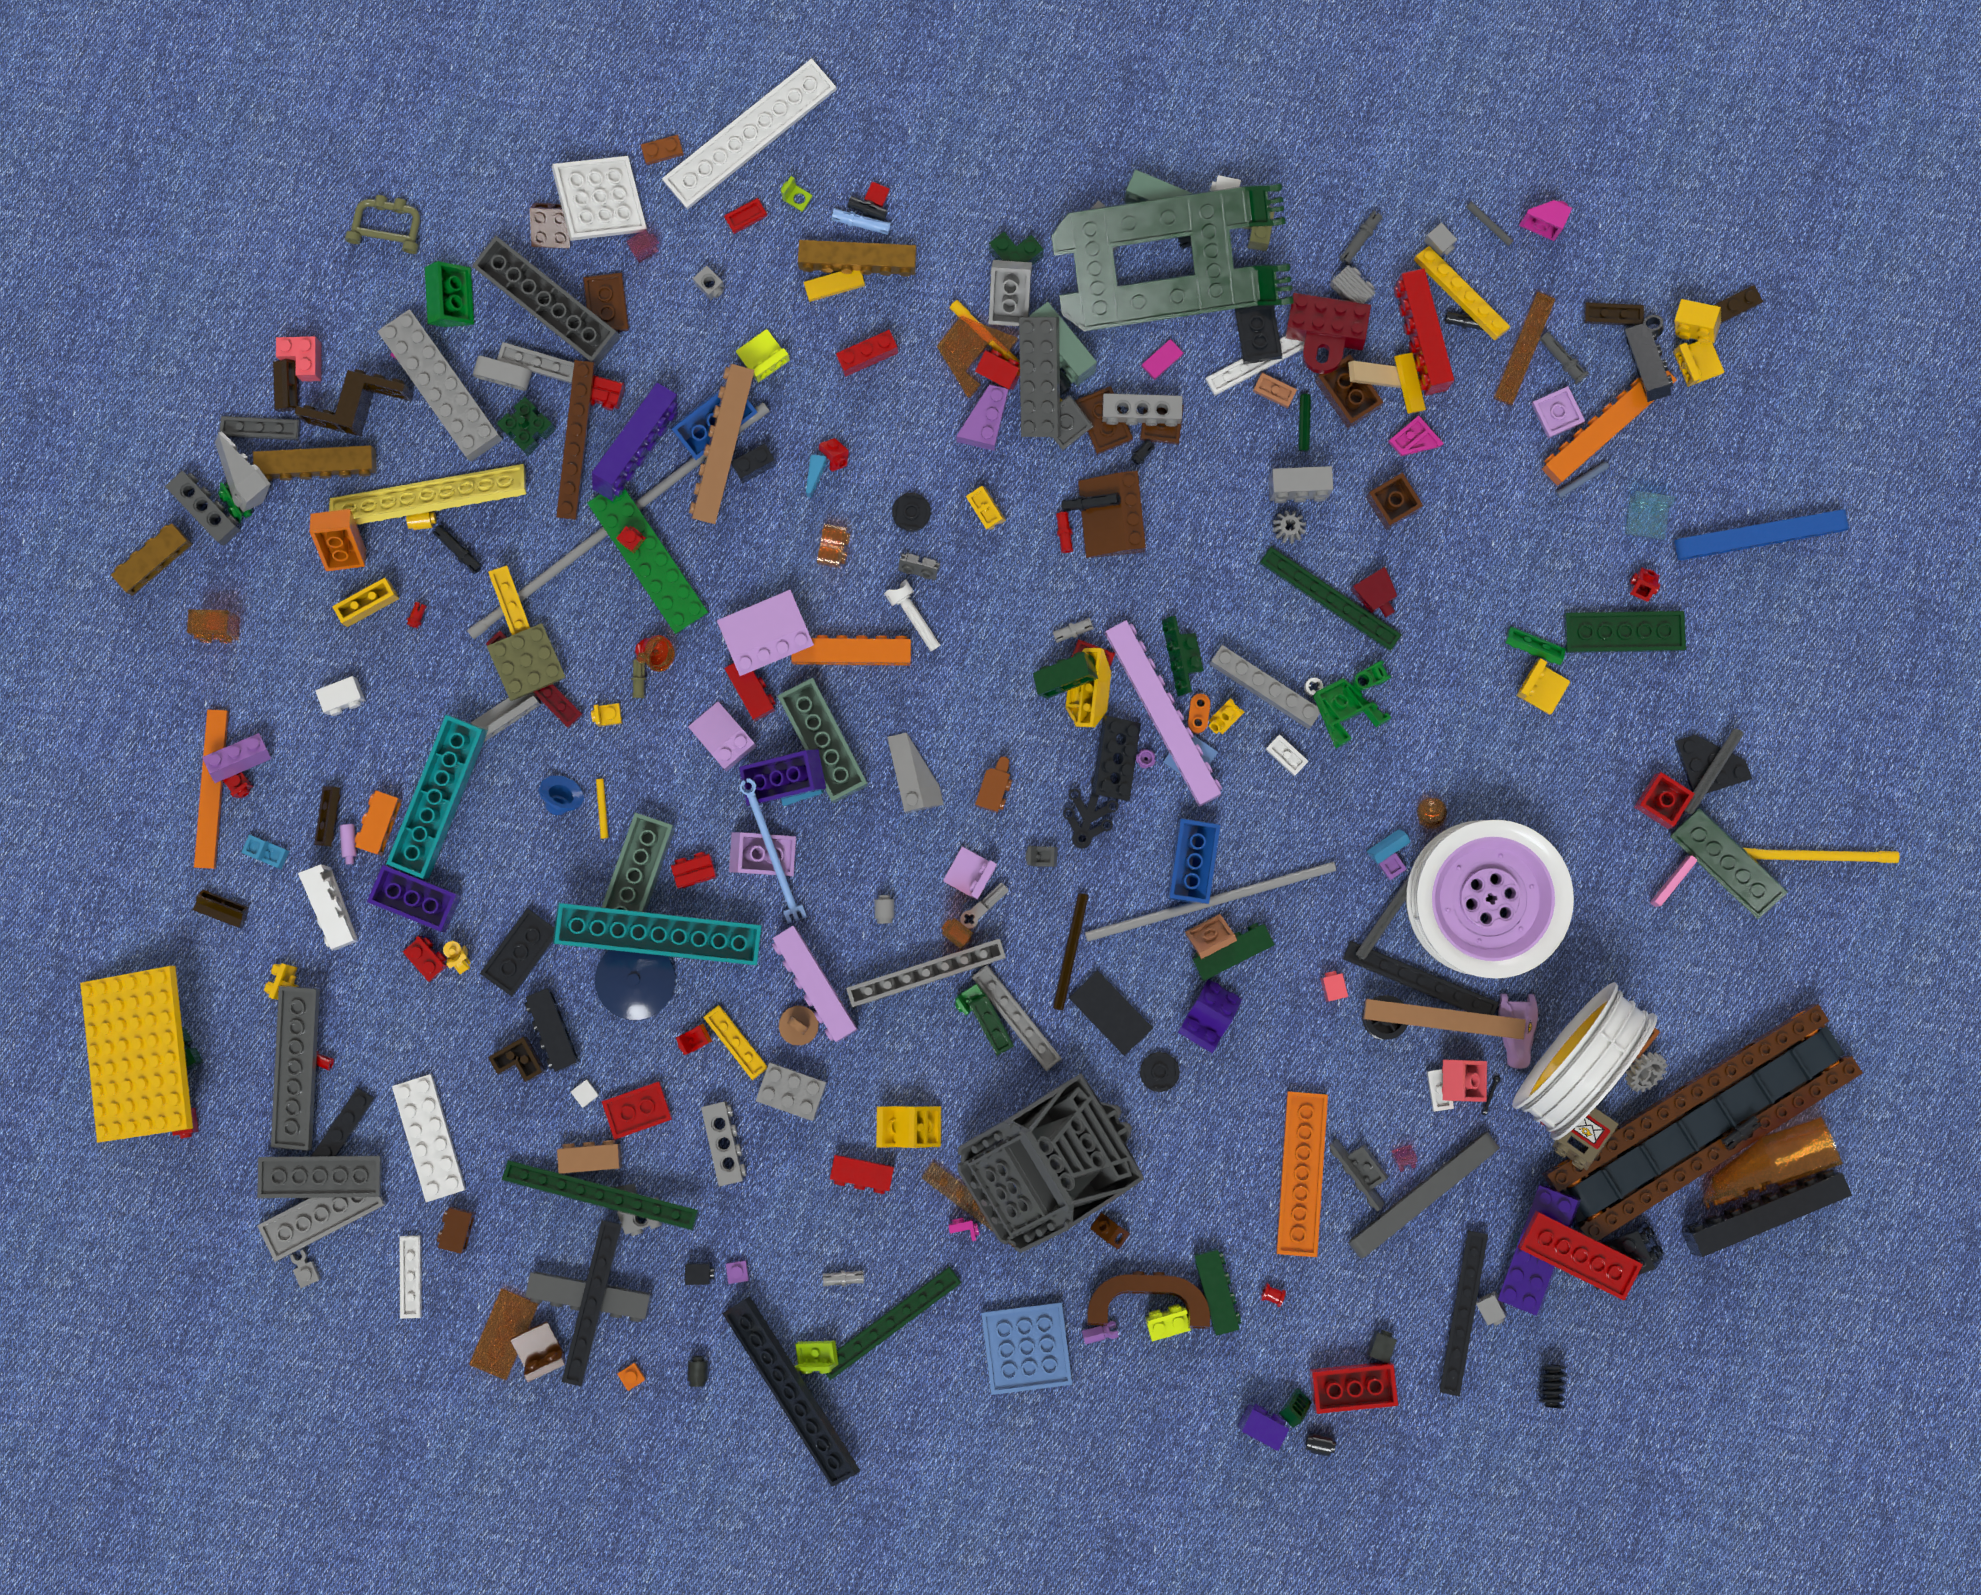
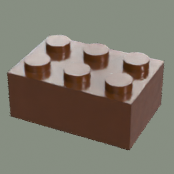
M1351 354L1342 359L1341 364L1335 371L1328 374H1319L1315 380V383L1347 429L1380 409L1384 403L1371 384L1350 382L1348 362L1355 361Z

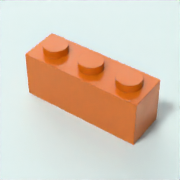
M375 791L370 796L368 805H370L369 810L363 815L361 832L359 831L356 834L355 847L382 856L403 800Z

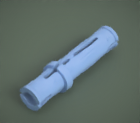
M836 208L833 210L831 221L848 224L849 227H860L886 235L889 234L891 225L890 222L861 216L854 211L846 212Z

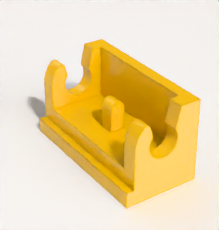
M980 486L966 496L986 530H992L995 528V525L1006 521L984 486Z

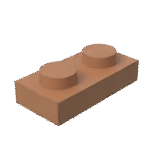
M1261 373L1253 390L1254 393L1287 409L1297 389L1264 373Z

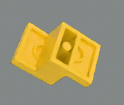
M877 1106L876 1147H941V1106Z

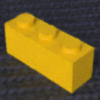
M383 578L332 607L341 624L349 627L397 601L399 597L391 582Z

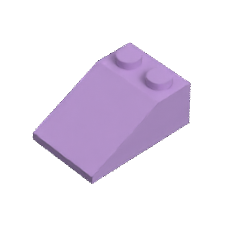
M719 702L715 703L688 726L726 772L756 747V744Z
M732 832L729 872L776 875L761 834ZM770 835L785 876H794L796 836Z

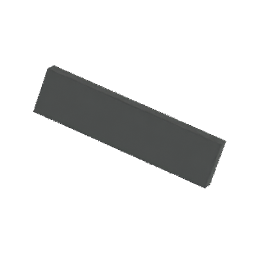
M221 416L220 432L222 431L227 437L299 440L301 421L295 419Z

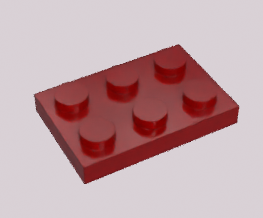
M660 1081L602 1101L614 1140L673 1120Z

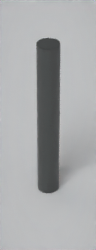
M1473 202L1466 206L1471 213L1508 247L1513 243L1514 240Z

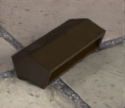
M288 359L273 361L275 410L277 412L293 411L298 406L296 361Z
M202 890L197 895L193 908L196 912L238 928H243L249 909L247 906L206 890Z

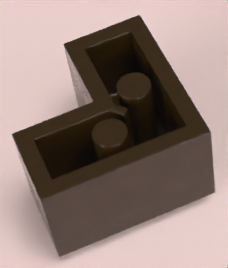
M522 1037L488 1057L497 1075H502L517 1067L523 1080L530 1082L547 1072L528 1037Z

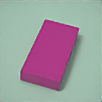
M1170 339L1148 358L1141 367L1156 380L1184 353Z

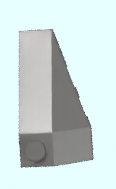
M222 431L218 432L215 444L233 502L245 512L264 502L270 482L255 464L251 466L247 462L248 457L244 453L240 455L237 452L236 445Z
M902 733L887 737L905 814L944 805L939 784L908 734Z

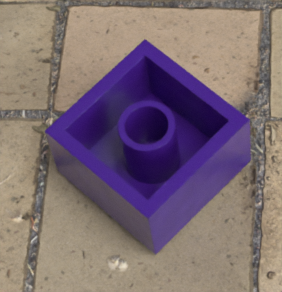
M1256 1403L1254 1406L1248 1404L1238 1424L1241 1432L1279 1451L1289 1431L1284 1418L1275 1413L1272 1416L1269 1415L1264 1407Z

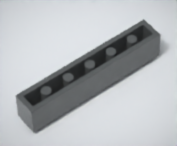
M533 1271L530 1272L525 1297L531 1298L530 1301L535 1303L549 1301L551 1306L562 1307L563 1304L570 1305V1309L579 1311L586 1281ZM607 1285L600 1315H602V1312L610 1313V1317L622 1318L623 1315L630 1317L631 1321L642 1322V1319L648 1318L653 1293Z

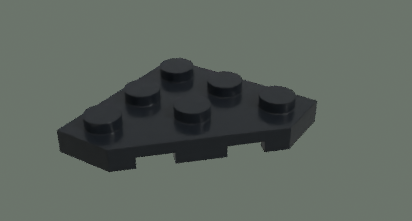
M1697 735L1674 741L1692 792H1694L1721 747ZM1731 754L1707 793L1751 780L1752 777L1746 760Z

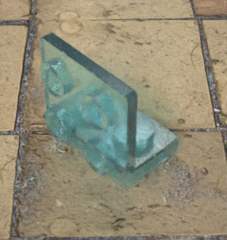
M1635 491L1629 500L1625 533L1627 535L1665 539L1669 508L1675 503V496Z

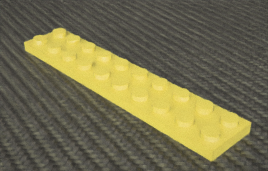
M524 464L334 497L330 498L329 511L351 509L356 524L361 525L430 511L479 504L486 501L526 495V470Z

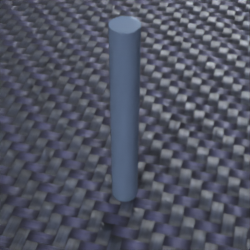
M1604 461L1556 491L1557 497L1559 499L1605 471L1609 468L1608 463Z

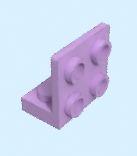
M962 847L943 881L978 900L997 864Z

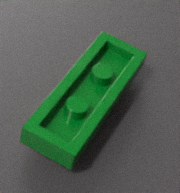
M1510 627L1508 630L1506 644L1513 648L1524 650L1533 656L1546 659L1550 663L1562 664L1566 651L1565 648L1514 627Z

